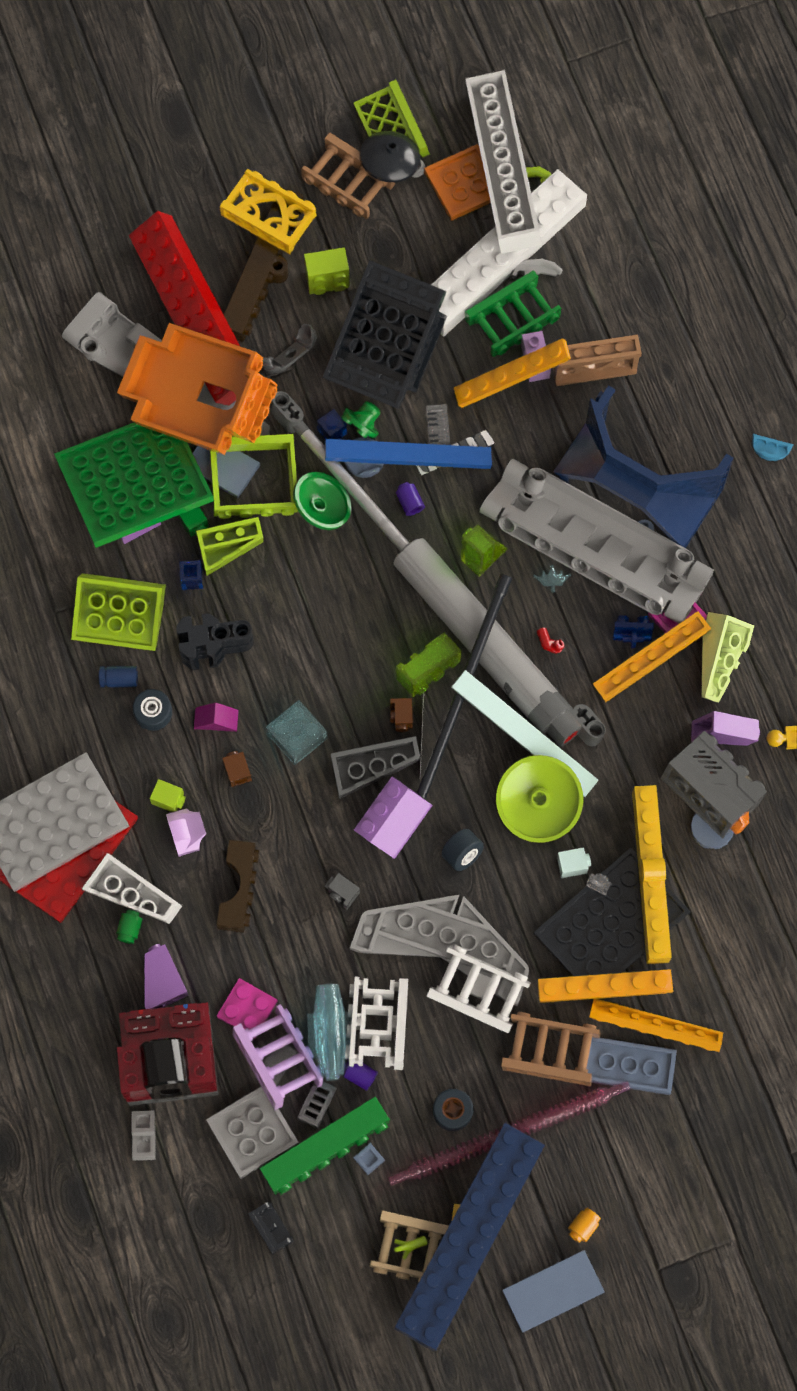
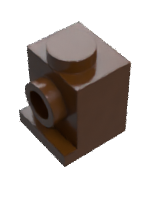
M412 698L390 699V709H395L391 710V723H395V731L407 732L408 729H412Z

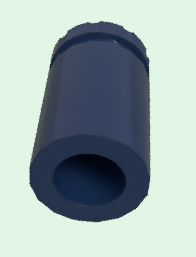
M100 666V687H137V666H107L106 668L105 666Z

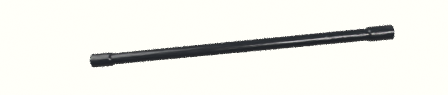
M504 574L499 576L494 589V595L464 671L466 670L472 676H474L498 611L512 581L511 577ZM455 692L417 790V794L425 800L464 702V698L457 692Z

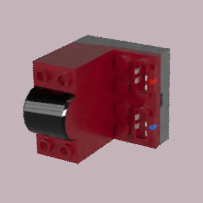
M208 1003L184 1004L167 1008H151L119 1013L122 1047H117L121 1093L129 1106L219 1095L211 1015Z

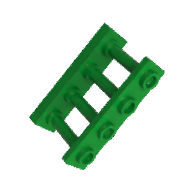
M534 270L466 311L465 320L468 325L479 324L493 343L490 352L492 357L506 353L509 347L514 344H521L523 334L539 332L545 325L553 324L560 318L561 307L557 305L551 309L537 290L538 275ZM525 292L530 293L544 314L534 319L519 299L520 295ZM513 303L528 324L517 329L502 309L505 304ZM496 313L510 332V335L500 340L486 321L487 315Z

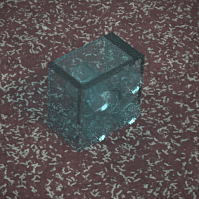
M300 700L266 726L267 735L294 765L328 738L326 729Z

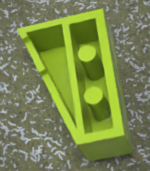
M259 517L196 531L206 576L263 543Z

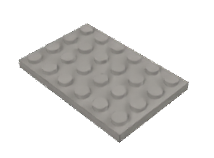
M87 752L0 801V868L14 892L130 827Z

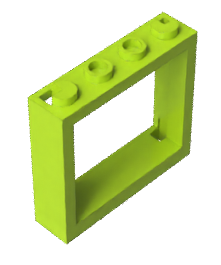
M293 434L261 435L256 438L255 443L232 437L231 446L226 451L287 449L291 501L288 503L220 506L216 452L209 450L214 516L227 519L234 515L248 518L254 514L268 517L274 513H282V515L289 516L293 515L294 512H298L293 498L294 487L297 483Z

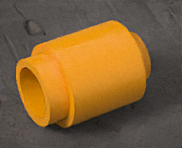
M585 1208L584 1211H580L568 1227L570 1231L569 1236L578 1243L581 1241L587 1242L599 1226L598 1222L601 1218L589 1208Z

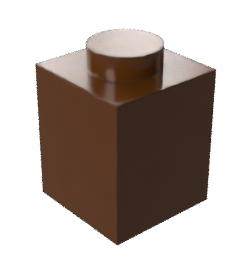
M233 751L222 758L231 787L252 781L243 752Z

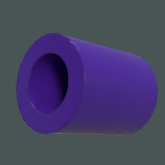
M406 482L398 487L396 495L406 516L415 515L425 508L415 484Z
M349 1060L342 1070L345 1073L344 1078L366 1091L370 1088L378 1074V1071L364 1063L363 1066H358V1064H354V1067L349 1066Z

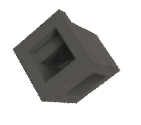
M339 873L335 878L332 876L325 885L331 893L329 896L338 903L344 902L343 907L348 910L360 894V888Z

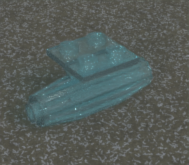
M322 984L316 987L314 1014H307L309 1048L313 1053V1059H318L321 1076L326 1077L327 1081L339 1080V1076L344 1075L345 1048L347 1045H350L351 1038H346L347 1024L352 1025V1018L348 1017V1011H344L339 985Z

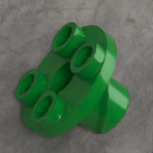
M365 401L356 412L348 408L343 411L341 418L349 425L353 423L358 428L356 431L364 438L368 436L373 439L379 435V432L374 428V422L381 414V411L374 403Z

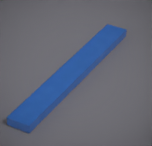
M325 439V461L491 469L492 467L491 447Z

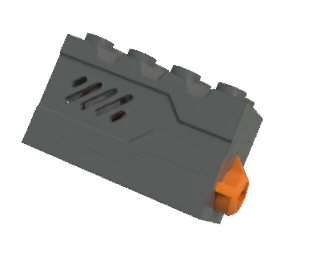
M703 731L668 764L660 779L723 839L731 830L735 834H739L749 824V814L759 805L767 791L759 780L753 781L748 776L749 771L745 766L736 765L732 761L733 755L728 750H721L717 746L718 741L713 735Z

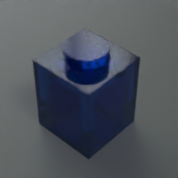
M334 409L317 420L318 431L325 439L339 440L347 434V424Z
M201 560L179 561L182 590L203 589Z

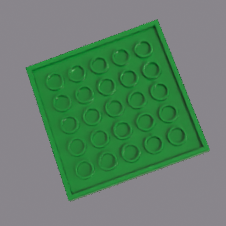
M135 422L54 454L95 548L214 501L212 492L188 443L145 428Z

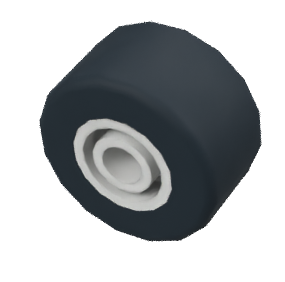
M147 689L135 698L133 714L137 724L143 729L157 731L164 728L170 722L172 706L168 696L162 691Z
M463 829L446 842L442 850V857L456 871H462L471 866L481 855L483 842L469 829Z

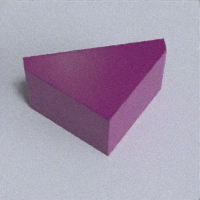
M219 703L196 707L194 729L237 732L239 710Z

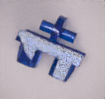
M618 616L617 622L614 624L613 640L631 642V648H636V642L652 641L653 623H650L648 616L638 617L637 622H629V617Z

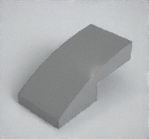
M132 1111L133 1161L156 1160L155 1111Z

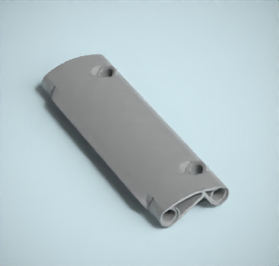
M515 459L510 460L501 481L484 500L479 511L490 519L498 521L499 527L509 535L654 615L665 612L664 616L679 624L689 615L693 608L692 605L697 602L714 572V569L698 560L694 562V556L688 549L543 469L532 468L529 471V467ZM525 492H526L527 494L531 495L532 497H531V498L526 497V496L524 495ZM671 573L678 577L677 580L670 576Z

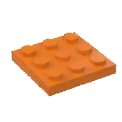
M478 144L424 168L425 175L451 221L491 203Z

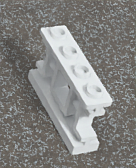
M355 977L354 984H350L349 997H353V1004L348 1006V1017L352 1018V1025L347 1024L346 1038H351L350 1045H346L345 1059H349V1066L354 1067V1064L363 1066V1056L386 1057L385 1067L394 1066V1070H403L408 979L399 978V982L390 980V990L368 989L367 978L359 980V977ZM359 989H363V998L374 999L373 1005H362L361 1013H357ZM394 991H399L397 1015H393V1006H382L383 999L394 1000ZM366 1015L388 1016L387 1031L365 1029ZM356 1030H360V1039H371V1046H359V1055L355 1054ZM392 1032H396L395 1057L390 1056L391 1047H380V1040L391 1041Z

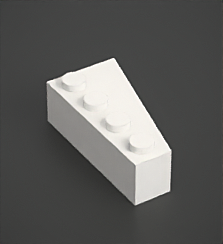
M108 853L82 888L90 894L168 924L171 923L182 905Z

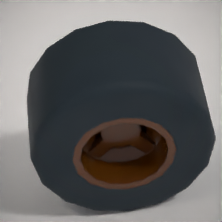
M448 1089L436 1097L433 1105V1117L442 1129L459 1131L470 1123L473 1115V1103L465 1092L458 1089Z

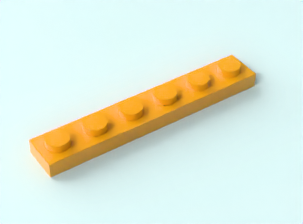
M562 338L454 387L458 406L464 408L571 360L566 341Z
M697 611L594 682V688L606 703L709 632L711 627L699 611Z
M671 969L538 979L540 1003L673 993Z
M593 999L589 1018L600 1022L616 1024L623 1028L627 1027L638 1030L641 1033L657 1035L664 1039L680 1041L686 1045H695L709 1051L720 1052L723 1032L611 1002Z

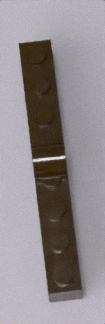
M292 191L298 198L303 200V194ZM276 201L273 202L266 219L272 217L282 218ZM297 210L293 211L295 215L303 214ZM289 218V221L298 222L297 218ZM276 223L270 225L275 229L277 228ZM289 226L287 236L290 237L291 232H294L297 227ZM258 237L224 314L236 339L244 342L245 337L251 334L253 328L252 321L259 316V305L267 297L269 283H283L289 276L288 262L282 255L283 250Z

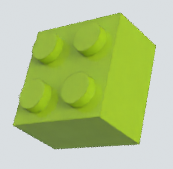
M345 247L304 254L309 294L321 295L327 291H343L346 288H350L349 266Z

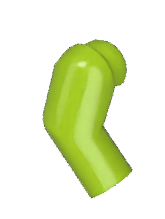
M526 167L527 176L541 178V184L552 175L551 172L542 167Z

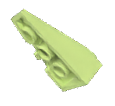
M708 612L706 622L711 627V630L703 635L702 697L719 703L730 682L729 676L733 668L737 669L740 664L738 662L742 652H746L749 647L754 625L728 615Z

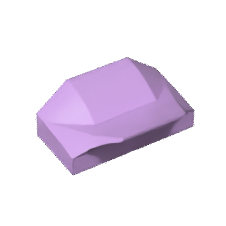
M183 809L166 814L178 856L199 851L200 842L206 835L200 812Z

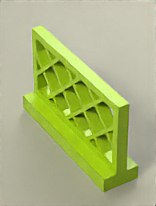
M397 80L389 82L390 86L354 102L368 136H371L372 133L381 132L384 123L393 125L392 131L396 132L397 127L406 130L405 135L409 136L417 145L422 158L430 154ZM390 95L391 99L388 105L379 103L382 96ZM367 103L373 105L370 114L362 112L360 107ZM377 107L386 109L383 118L374 115ZM389 111L398 113L396 122L386 119ZM371 119L380 121L377 130L369 128Z

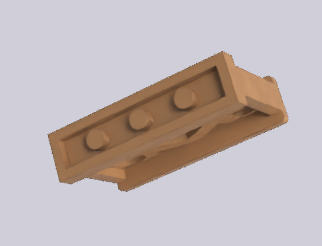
M638 335L567 345L571 360L553 367L556 386L637 374L639 357L642 355Z

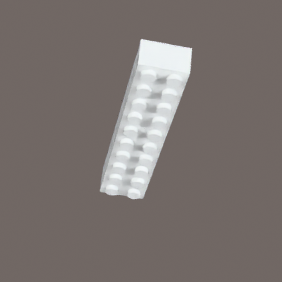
M505 70L467 78L466 84L501 254L542 245Z
M557 169L531 193L542 245L501 254L495 226L432 284L447 291L439 312L447 315L440 333L443 337L465 318L468 309L488 297L513 274L515 268L522 261L528 260L586 206L587 194L560 170Z

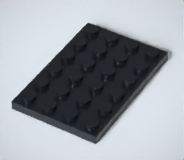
M632 848L628 849L533 933L572 977L623 973L646 953L638 856ZM665 884L669 931H671L691 911Z

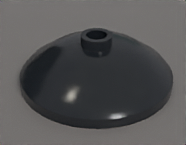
M381 131L372 134L363 142L360 150V161L365 171L375 179L395 183L407 180L416 173L420 164V151L414 141L406 135L395 131Z

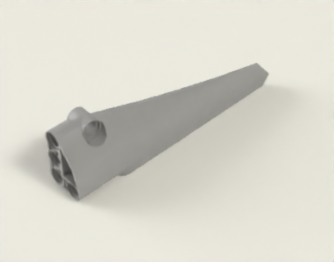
M100 292L90 299L62 334V338L82 352L88 360L95 361L122 377L125 374L140 335L162 342L161 339L141 324L133 323L120 313L117 305ZM90 346H96L94 351H87ZM205 382L197 400L222 410H229L236 403L234 401L229 406L215 403ZM263 421L260 436L270 435V426Z

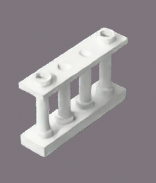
M455 945L454 948L448 947L446 952L453 954L440 985H437L436 988L431 987L427 997L509 1033L513 1023L509 1022V1014L521 987L529 988L531 983L527 981L528 977L518 972L515 975L470 956L466 954L467 950L458 945ZM462 958L473 963L460 995L457 994L454 997L448 994V987ZM482 967L493 972V975L481 1003L474 1006L468 1003V997ZM501 977H504L514 983L501 1013H498L496 1016L489 1013L490 1009L488 1007Z

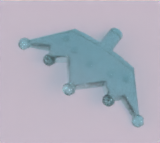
M551 565L552 568L548 575L545 574V571L542 572V577L533 575L543 586H551V592H555V586H562L567 578L571 576V574L563 576V571H560L558 575L554 565Z

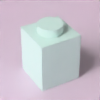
M584 848L558 852L557 861L561 878L587 874L588 867L591 866L589 853L585 854Z

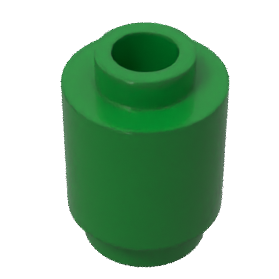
M131 910L121 913L116 931L118 941L134 944V941L138 938L143 920L139 917L140 913Z

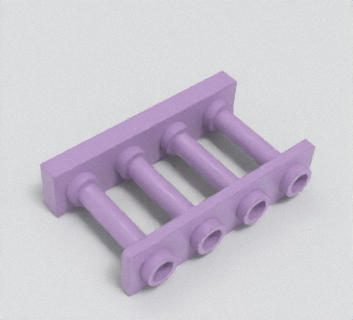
M281 1004L276 1006L277 1016L249 1030L247 1028L244 1029L240 1023L233 1027L232 1033L274 1110L283 1106L285 1094L313 1080L317 1087H320L324 1078L321 1067L319 1065L316 1066L312 1060L314 1056L308 1046L305 1047L301 1041L303 1037L297 1027H293L291 1014L287 1009H283ZM279 1024H282L287 1032V1035L260 1049L258 1047L255 1048L251 1042L253 1037ZM291 1042L293 1043L298 1054L272 1067H265L262 1062L264 1056ZM302 1061L304 1062L309 1073L281 1087L275 1085L272 1080L275 1075Z

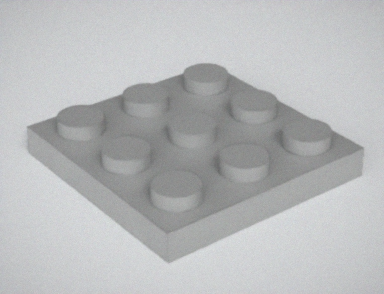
M262 1087L206 1119L240 1179L299 1144L280 1110H274Z

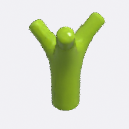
M425 1236L410 1241L395 1239L394 1243L400 1246L395 1247L394 1251H405L402 1258L406 1260L409 1253L414 1249L427 1245V1240Z

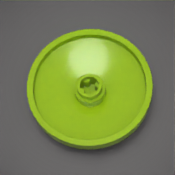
M534 755L515 762L507 769L497 788L496 804L501 820L513 834L531 842H549L564 836L577 823L583 808V790L577 775L567 764L554 757Z

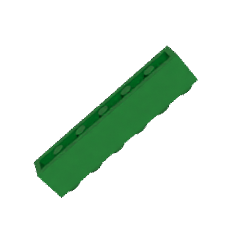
M375 1096L261 1167L260 1170L274 1194L279 1192L282 1195L292 1188L291 1184L299 1180L301 1183L311 1177L310 1172L317 1168L320 1171L331 1164L330 1160L334 1157L342 1158L348 1154L350 1147L355 1144L361 1146L369 1140L368 1136L374 1132L378 1135L388 1128L387 1124L390 1123V1119Z

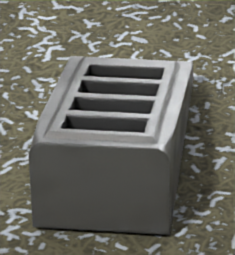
M314 1082L297 1117V1120L316 1129L319 1128L337 1089L325 1082L322 1083L320 1088L329 1091L328 1096L317 1091L318 1087ZM313 1096H319L325 1099V1102L322 1103L318 1100L313 1099ZM310 1103L322 1107L321 1110L318 1111L310 1107ZM306 1111L318 1115L317 1118L306 1115Z

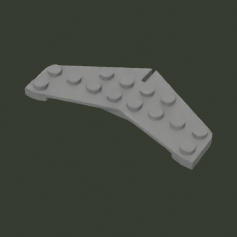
M459 895L367 910L360 918L350 946V950L359 953L441 957L450 963L453 954L446 951L448 947L454 948L455 945H458L467 950L466 954L515 975L518 972L528 976L529 973L528 965L464 896L458 914H453ZM461 958L457 969L468 976L473 963ZM481 967L479 973L492 978L493 972ZM501 977L494 994L506 1001L514 982ZM524 986L520 989L514 1003L515 1006H518Z

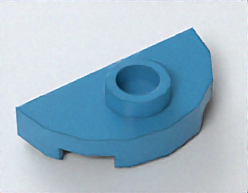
M756 434L752 435L754 451L759 457L768 461H777L785 458L793 447V444Z

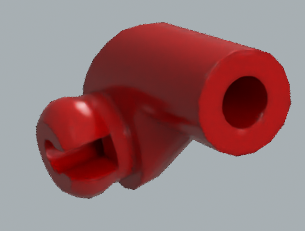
M541 628L536 631L543 649L555 654L562 651L565 646L564 642L560 639H550L547 628Z

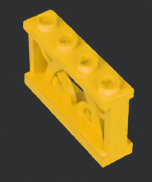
M249 169L245 171V174L230 195L220 205L223 217L288 254H291L297 241L316 217V208L310 201L298 198L294 192L282 189L275 181H268L259 172H252ZM250 184L259 188L257 191L250 189L252 197H248L244 191L245 187ZM241 194L244 200L236 206L233 205ZM276 201L282 218L272 217L264 222L259 220L260 210L256 204ZM250 207H252L255 210L254 215L247 213L248 211H252ZM297 210L303 213L304 218L298 222L289 221V218L296 219L299 217V215L293 214V211ZM276 223L277 228L275 229L270 225ZM289 226L297 227L291 237L287 236Z

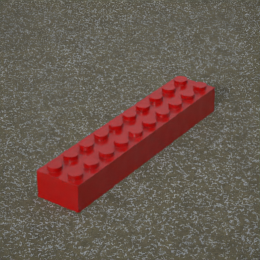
M157 211L129 234V237L174 324L240 346L172 215ZM205 382L215 403L229 406L236 401L234 392Z

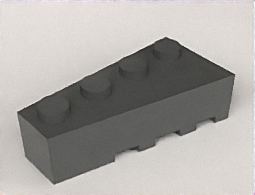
M416 736L331 753L339 799L419 762L420 754Z

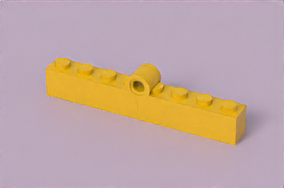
M656 785L634 786L632 797L647 964L669 963L672 957L665 889L666 866L662 855Z

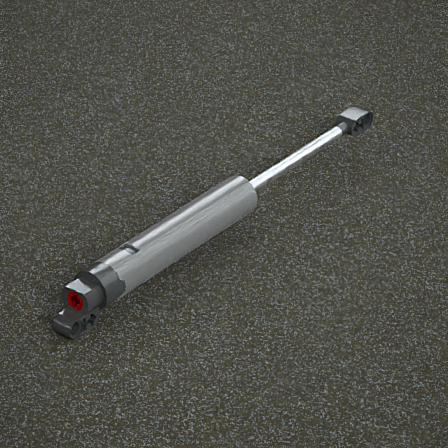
M278 391L270 404V412L287 432H296L398 548L400 553L394 559V566L471 653L487 613L486 608L424 538L415 539L409 543L339 462L325 461V446L302 421L304 416L302 409L286 392ZM495 620L479 660L481 666L504 690L535 728L542 734L548 733L560 748L568 744L577 735L588 746L598 745L606 732V728L601 720L584 704H579L573 709ZM590 731L596 732L598 736L592 735Z

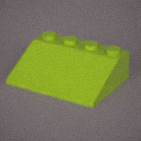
M82 573L77 578L71 640L156 651L166 584Z

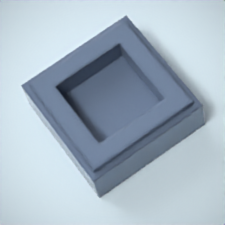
M371 1143L353 1157L367 1175L385 1161Z

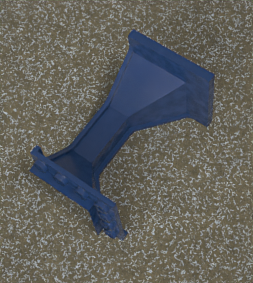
M608 386L605 391H600L596 400L590 398L586 423L553 472L559 475L560 479L566 483H569L570 478L600 485L641 509L673 542L686 548L723 491L733 457L726 454L719 466L713 470L658 475L613 448L605 421L609 400L616 390Z

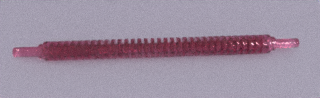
M625 1081L608 1089L606 1087H599L597 1091L595 1089L592 1090V1094L589 1091L586 1092V1095L581 1094V1098L576 1096V1101L574 1098H571L570 1102L568 1100L565 1101V1105L563 1102L559 1103L560 1108L557 1104L554 1105L555 1110L549 1107V1113L547 1109H544V1115L539 1111L537 1112L538 1117L534 1113L532 1114L533 1119L529 1115L527 1116L528 1121L522 1118V1124L520 1120H517V1126L514 1122L510 1123V1125L524 1134L526 1132L527 1135H531L530 1130L536 1133V1127L540 1131L542 1130L541 1125L544 1129L547 1128L546 1123L550 1127L553 1126L552 1121L554 1124H558L557 1119L563 1122V1116L565 1120H568V1114L573 1118L575 1117L574 1112L578 1116L580 1115L579 1110L581 1113H585V1108L587 1111H590V1105L592 1109H595L596 1104L598 1107L602 1106L601 1101L604 1105L607 1104V1101L611 1100L610 1097L630 1090V1085L628 1081ZM495 1129V1134L490 1131L489 1137L487 1133L483 1134L484 1139L480 1135L478 1136L479 1141L476 1138H472L473 1143L467 1140V1146L465 1142H462V1148L457 1144V1150H455L454 1146L450 1147L451 1152L449 1149H445V1155L443 1151H440V1157L435 1153V1159L430 1155L428 1156L430 1161L425 1157L423 1158V1164L421 1160H418V1166L413 1162L408 1167V1170L388 1177L389 1182L392 1186L410 1178H418L419 1180L422 1179L420 1174L423 1177H427V1171L429 1175H432V1169L437 1173V1167L442 1171L444 1170L442 1165L446 1169L449 1168L448 1163L454 1166V1160L456 1164H459V1158L464 1162L466 1161L464 1156L468 1160L471 1159L470 1154H472L473 1158L476 1157V1151L478 1155L482 1154L481 1149L486 1153V1147L490 1151L499 1131Z

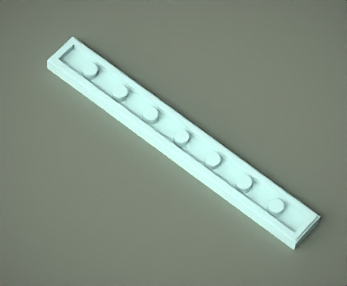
M466 670L452 685V689L532 755L554 757L567 764L575 772L581 783L583 797H586L598 782L596 777Z

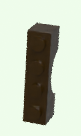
M229 840L226 858L227 866L237 872L241 879L239 891L231 900L220 903L217 920L218 930L244 933L245 927H249L251 914H248L247 910L248 905L252 906L254 895L253 892H250L251 884L256 882L257 871H253L254 863L259 861L260 850H256V844L253 842Z

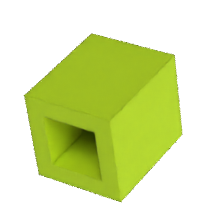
M158 779L150 801L155 806L170 812H176L178 808H182L186 797L183 796L182 788Z

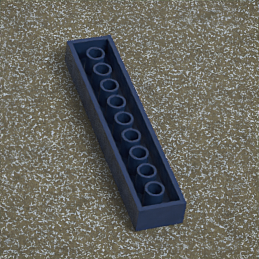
M504 1123L395 1325V1330L433 1352L436 1351L545 1146L544 1144Z

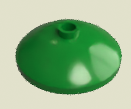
M321 472L307 473L297 481L293 491L294 503L301 516L308 523L320 529L334 530L347 522L351 514V501L347 491L339 481Z

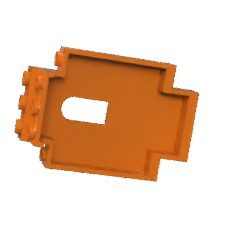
M169 323L162 342L142 335L139 336L117 393L125 399L137 402L131 420L136 424L225 455L231 446L232 436L255 443L256 438L261 434L262 423L269 414L271 400L276 396L277 384L258 373L263 365V357L257 352ZM204 382L234 392L236 395L235 405L229 410H222L197 401Z

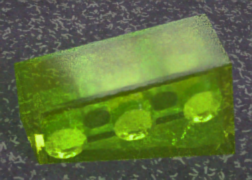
M477 524L473 529L471 527L467 529L462 536L461 561L480 577L508 548L491 532Z
M444 632L427 644L421 653L411 655L410 658L412 660L406 665L398 664L396 666V679L412 697L416 694L421 695L428 689V684L433 680L436 682L441 679L446 669L449 667L454 668L461 661L462 651Z

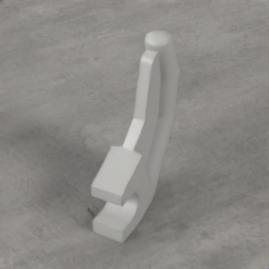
M524 260L515 268L512 278L516 279L519 274L525 276L533 270L537 275L557 276L563 270L555 262L549 260Z

